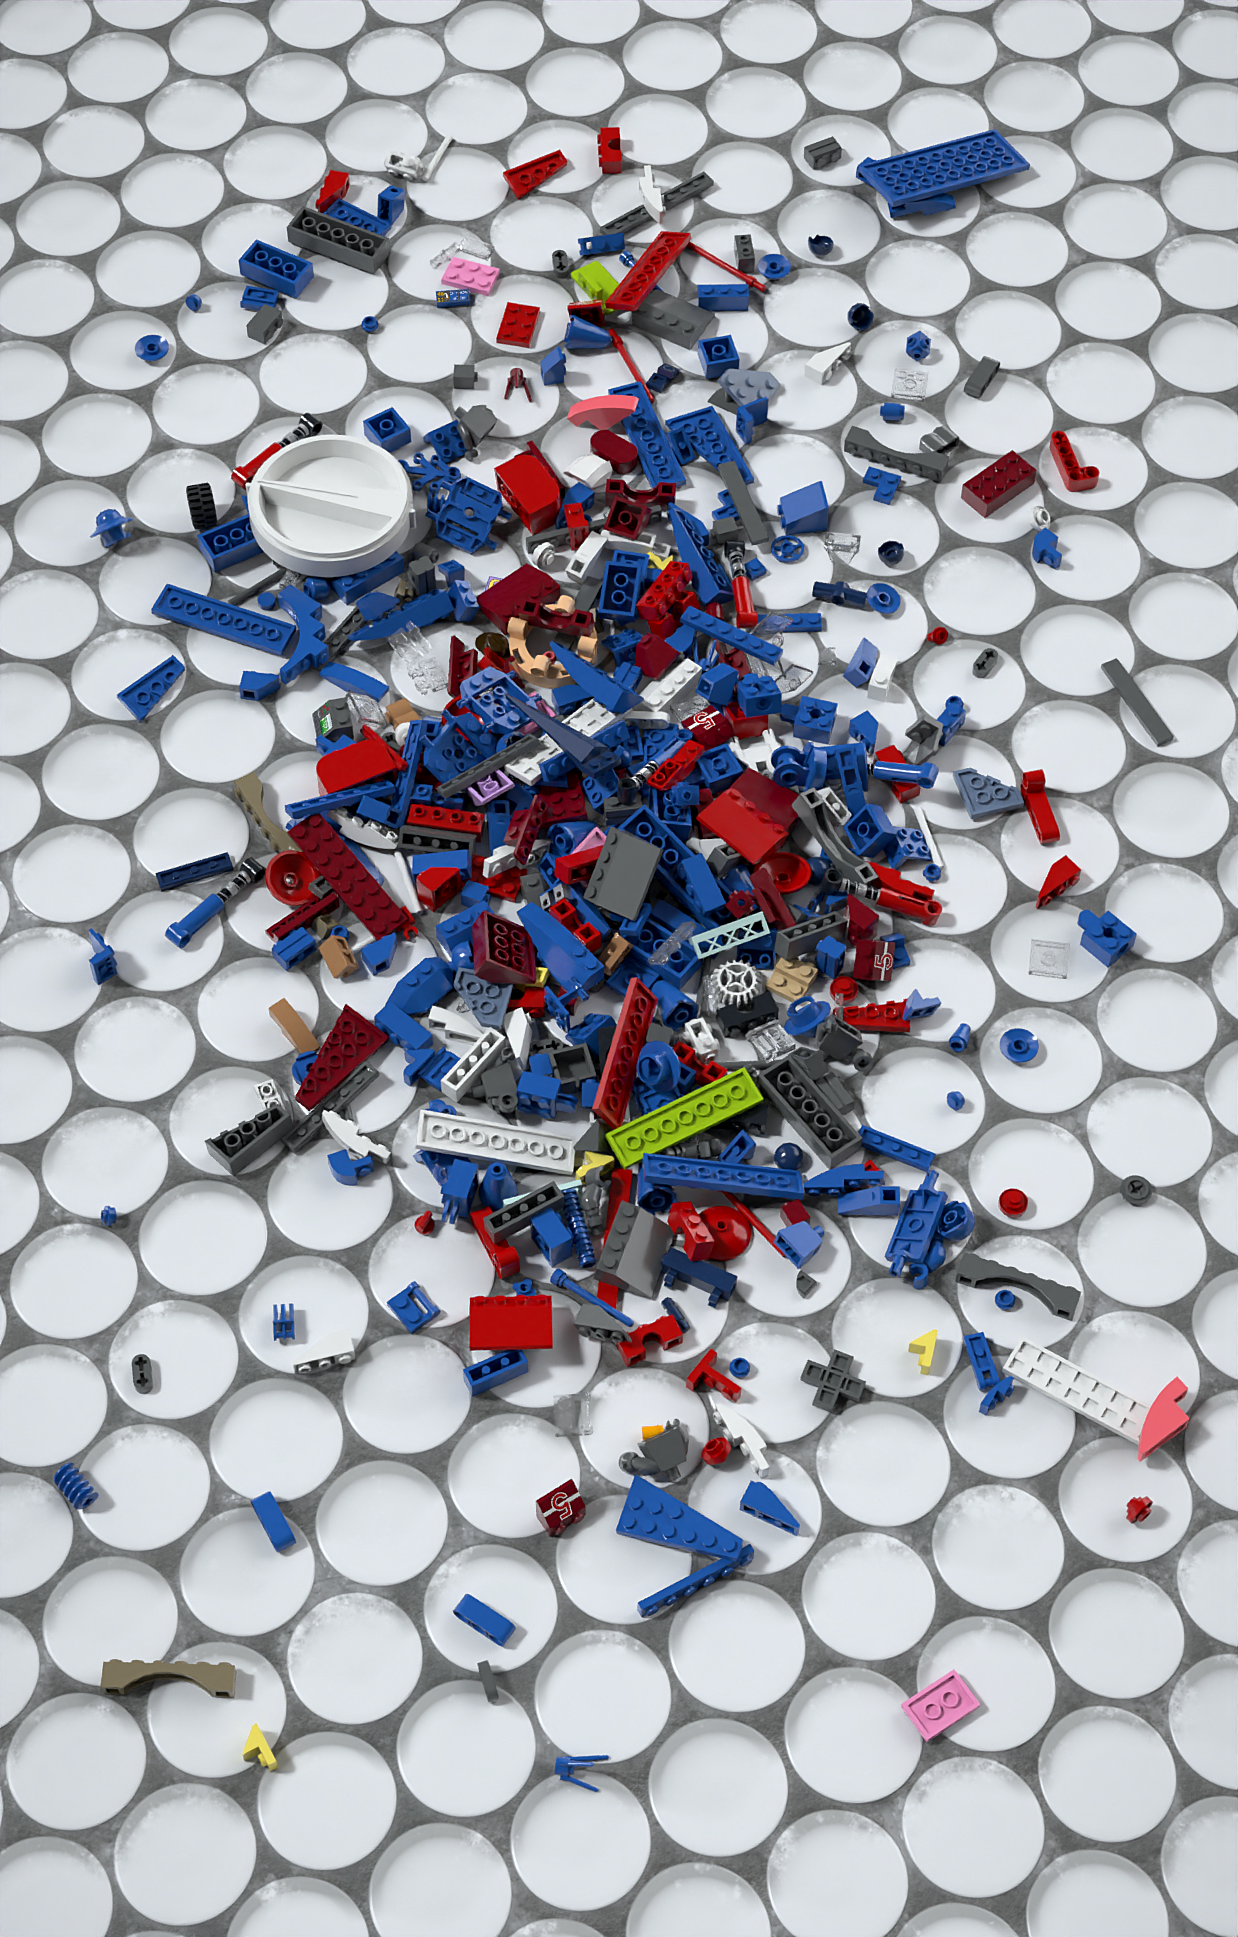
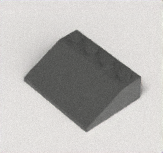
M656 289L645 298L636 311H632V325L691 350L715 317V314Z
M610 827L583 898L636 921L663 849L627 831Z
M621 1201L593 1279L651 1299L662 1270L661 1259L665 1253H668L674 1237L671 1227L643 1208Z

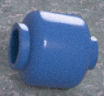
M310 577L303 584L304 594L313 600L326 598L331 590L330 582L325 577Z

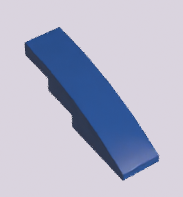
M329 661L319 672V676L348 693L353 691L363 698L366 695L378 703L389 691L388 685L358 670Z
M661 899L650 912V917L666 925L668 931L681 937L687 943H689L688 938L708 931L695 920ZM717 938L715 943L724 946V943ZM702 941L698 943L700 951L706 953L711 944ZM719 952L711 954L712 959L715 960Z

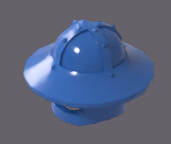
M116 509L104 510L96 517L97 527L90 538L100 535L106 547L131 537L130 532L125 533L122 525L134 520V518H125Z
M804 996L795 1000L787 1010L789 1019L784 1026L785 1033L790 1036L802 1034L805 1037H815L817 1025L824 1023L830 1013V1004L825 1001L815 1002L811 996ZM806 1001L811 1002L810 1004L796 1011L795 1008L797 1005Z
M655 1040L647 1043L641 1049L637 1062L639 1078L655 1092L665 1093L673 1090L678 1084L681 1072L677 1054L665 1042Z

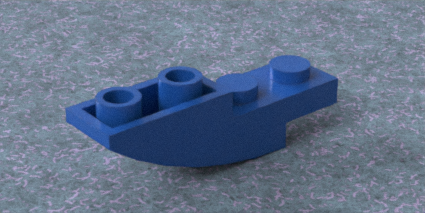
M946 193L895 207L888 203L891 218L918 211H923L924 216L956 208L954 197Z
M853 746L835 750L847 808L852 814L850 820L866 805Z
M864 1164L841 1166L825 1171L805 1182L804 1191L805 1194L810 1196H820L821 1194L839 1196L841 1193H845V1186L859 1188L869 1185V1187L873 1188L885 1185L884 1171H865Z

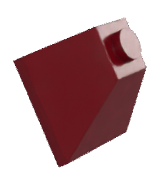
M647 633L636 645L635 666L642 669L643 676L658 680L680 653L659 636Z

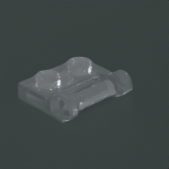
M776 1019L752 1029L746 1034L747 1040L755 1045L763 1055L762 1058L766 1063H771L775 1058L796 1049L794 1041ZM763 1036L772 1049L768 1050L758 1037Z
M581 1392L579 1394L553 1395L555 1437L591 1435L593 1433V1427L590 1425L589 1410L591 1394L589 1392ZM575 1403H581L582 1426L576 1427Z

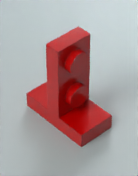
M581 503L563 505L570 534L571 551L578 550L589 536L588 521L584 518Z
M710 1349L687 1377L686 1388L693 1392L699 1383L704 1380L708 1387L720 1391L724 1398L737 1402L741 1397L742 1388L712 1368L717 1362V1352Z

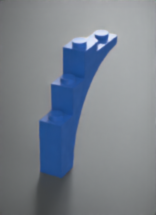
M291 584L278 593L279 606L290 615L300 632L295 652L289 661L280 668L281 682L286 685L296 679L304 670H307L310 665L317 668L329 658L328 646L322 642L326 638L325 625L319 622L322 618V605Z

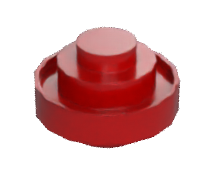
M838 977L830 985V996L838 1003H851L857 997L858 985L850 977Z
M1010 1188L1001 1193L998 1207L1004 1215L1016 1218L1026 1212L1028 1198L1021 1190Z
M724 1437L712 1439L702 1449L701 1457L708 1465L722 1464L727 1460L731 1445Z
M1148 1496L1143 1499L1141 1497H1133L1126 1505L1128 1507L1126 1519L1131 1524L1136 1521L1143 1522L1152 1512L1150 1507L1153 1501Z

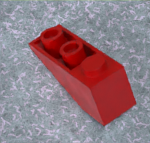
M330 170L328 176L325 177L324 187L320 189V197L315 203V208L318 209V212L324 213L338 198L343 199L346 197L350 187L349 173Z
M1067 855L1052 864L1038 895L1037 909L1043 905H1048L1055 896L1062 895L1068 887L1075 886L1079 882L1081 869Z

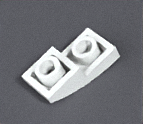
M273 1079L254 1085L263 1111L276 1104H279L285 1110Z

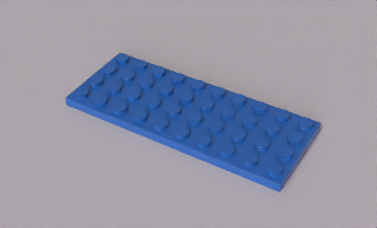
M996 129L862 164L859 165V172L892 207L1020 173L1029 170L1030 164Z

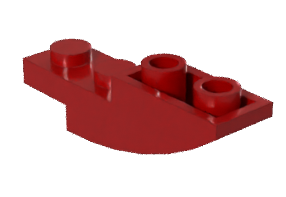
M688 740L672 759L667 758L649 778L647 784L661 791L676 786L678 782L684 780L695 769V762L705 752V746Z
M868 862L878 875V878L873 883L877 889L882 887L926 902L933 900L935 890L912 883L909 880L901 879V872L893 868H887L875 862Z

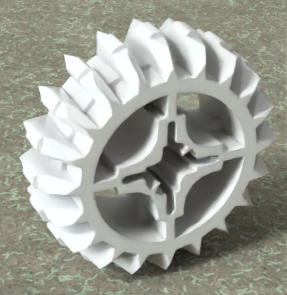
M733 959L732 963H729L726 960L724 965L719 964L718 969L713 971L710 988L713 996H716L717 1002L722 1001L723 1006L727 1003L729 1005L735 1004L739 1009L741 1004L747 1007L748 1002L752 1003V997L759 995L762 990V979L760 978L759 971H756L755 966L750 967L749 962L743 964L741 959L737 963ZM724 979L726 980V986H725V987H723L722 984H721V982H722ZM748 980L751 983L749 989L746 987V982Z

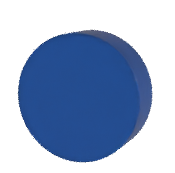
M269 592L262 593L257 598L258 606L263 610H270L276 604L275 596Z

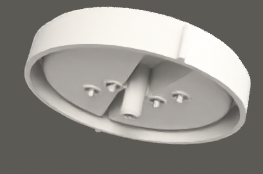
M319 435L296 441L273 454L258 469L252 482L246 483L250 524L257 543L275 562L301 574L318 577H338L365 571L390 557L404 542L410 528H416L412 488L406 471L389 452L360 438L346 435Z

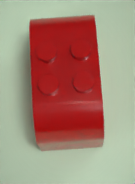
M520 455L494 468L498 492L501 493L502 497L532 536L556 524L561 509L559 484L554 477L550 476L546 466H542L539 460L533 456Z
M364 740L343 749L335 750L323 756L316 766L320 796L383 780H389L393 785H396L397 767L385 746L375 740Z

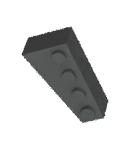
M276 1104L256 1114L254 1119L250 1121L244 1120L238 1124V1127L230 1131L225 1130L214 1139L209 1138L205 1140L208 1153L231 1175L236 1176L294 1128L291 1115L279 1104Z

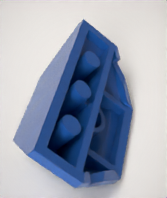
M441 957L424 958L398 981L385 1006L392 1002L407 1015L426 1013L453 989V973L449 964Z

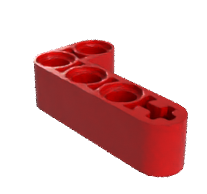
M1063 431L1053 432L1049 448L1066 489L1070 492H1079L1095 488L1098 483L1099 469L1095 466L1080 468L1067 435Z
M1042 769L1023 772L1020 785L1024 803L1040 844L1060 840L1059 828L1044 791L1046 780Z
M487 1206L470 1213V1219L499 1278L502 1280L520 1272V1260L514 1246H509L506 1239L494 1245L485 1231L483 1218L493 1213L490 1207Z

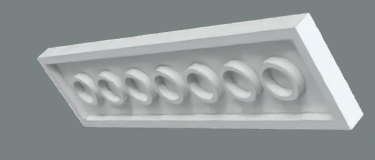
M420 1110L415 1148L572 1175L575 1158L573 1147L576 1144L577 1137Z

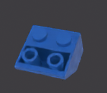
M722 662L700 676L695 692L708 701L728 706L729 701L733 697L734 685L739 678V671Z
M752 926L751 928L756 933L764 931L763 926ZM768 927L769 934L737 945L736 962L739 963L742 959L743 964L749 962L750 967L774 969L777 928ZM739 928L738 939H743L747 931Z
M590 1013L583 1018L584 1021L579 1025L573 1026L565 1038L573 1046L586 1043L590 1056L596 1058L599 1055L598 1028L617 1026L612 1016Z

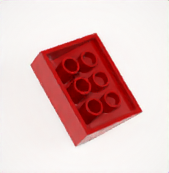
M732 788L723 792L696 817L699 822L753 865L778 851L789 834L782 825L775 823L768 814L761 812L753 802L747 801L741 796L739 791Z
M539 1294L537 1296L517 1295L505 1297L498 1295L496 1297H470V1351L553 1349L552 1296Z

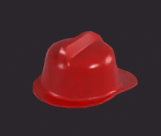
M485 647V655L478 662V667L484 670L488 668V665H491L492 668L495 667L497 670L502 671L505 660L492 649ZM509 663L510 671L514 670V672H515L516 670H515L514 667Z

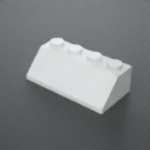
M688 658L684 659L683 662L671 664L658 680L654 679L639 693L644 699L633 707V711L665 712L668 714L698 685L702 675V667Z

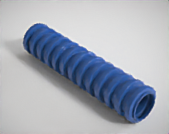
M575 1189L562 1191L565 1205L563 1209L565 1210V1216H567V1225L573 1234L572 1242L575 1244L574 1249L577 1250L576 1255L579 1256L577 1258L580 1262L579 1266L581 1268L592 1267L597 1263V1260L595 1259V1253H593L594 1249L591 1247L592 1242L589 1241L590 1236L586 1229L587 1225L584 1224L585 1219L581 1212L580 1202L577 1201L579 1199L576 1195L577 1191Z

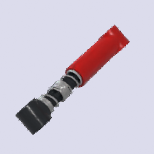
M305 413L300 418L297 429H293L292 433L289 432L282 438V441L274 442L244 467H237L231 475L232 481L246 490V483L252 482L258 469L266 460L302 437L316 436L321 431L323 423L312 414Z
M726 540L724 556L730 561L733 577L732 589L737 613L736 626L739 629L755 630L757 628L758 616L757 612L754 611L750 583L748 578H746L745 566L742 563L745 555V542Z
M835 868L826 870L820 883L821 890L826 894L831 895L841 891L843 893L846 891L847 894H855L854 896L857 898L871 899V902L874 900L876 906L920 919L926 926L935 925L942 912L941 904L935 900H928L926 902L882 887L878 890L873 889L872 886L868 888L866 884H857V881L853 883L849 879H845L842 873Z

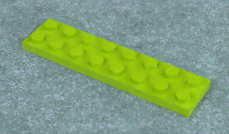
M745 1067L607 1133L605 1137L625 1170L642 1162L643 1153L658 1154L763 1103L764 1099Z

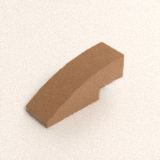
M285 998L268 1008L270 1017L281 1028L282 1034L300 1054L308 1051L316 1052L320 1049V1045Z

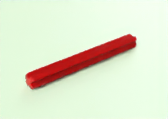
M363 725L360 733L367 740H375L382 743L397 769L402 772L406 771L408 764L369 726Z

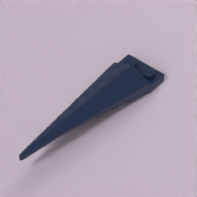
M505 693V698L537 724L586 775L596 779L621 764V757L609 751L606 745Z

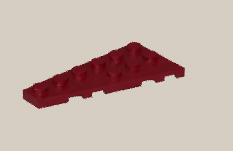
M576 767L566 772L568 788L541 786L539 795L548 806L539 829L548 828L557 823L588 819Z
M345 1004L340 1017L336 1020L334 1028L330 1031L318 1053L316 1061L312 1064L310 1072L295 1095V1100L308 1111H311L361 1064L381 1049L389 1041V1037L349 1005Z

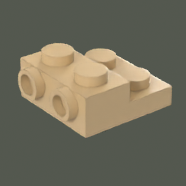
M781 957L775 966V971L765 984V989L793 1003L795 1000L806 995L817 978L818 969L811 962L804 963L800 961L799 957L787 961Z

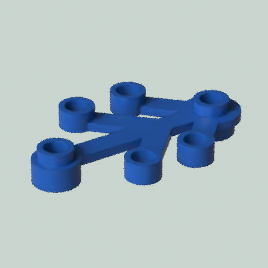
M415 453L413 462L421 464L424 468L411 467L405 460H398L406 473L425 475L419 480L413 481L412 489L416 492H420L423 485L436 477L441 479L430 484L429 491L432 494L439 493L442 480L448 483H455V481L461 479L460 470L456 467H448L438 455H433L429 463L422 453Z

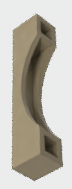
M254 771L235 780V789L233 791L236 798L243 801L244 809L252 814L251 817L255 825L259 824L264 838L268 837L273 851L277 850L278 853L287 850L301 852L287 832L276 826L266 815L262 803L264 797L263 785Z
M111 1659L109 1662H103L100 1687L103 1694L126 1695L134 1688L145 1683L173 1679L194 1684L205 1690L211 1697L234 1698L237 1672L235 1665L228 1662L212 1665L208 1662L188 1664L185 1661L166 1663L165 1661L156 1660L153 1663H144L142 1660L123 1662L119 1659Z

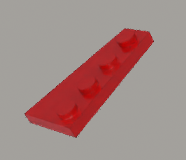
M559 149L504 171L503 177L519 200L567 166L568 161Z
M907 999L897 1003L893 1000L886 1001V1004L882 1005L871 1003L866 1007L860 1008L858 1006L833 1009V1015L857 1030L910 1032V1020L904 1021L902 1018Z

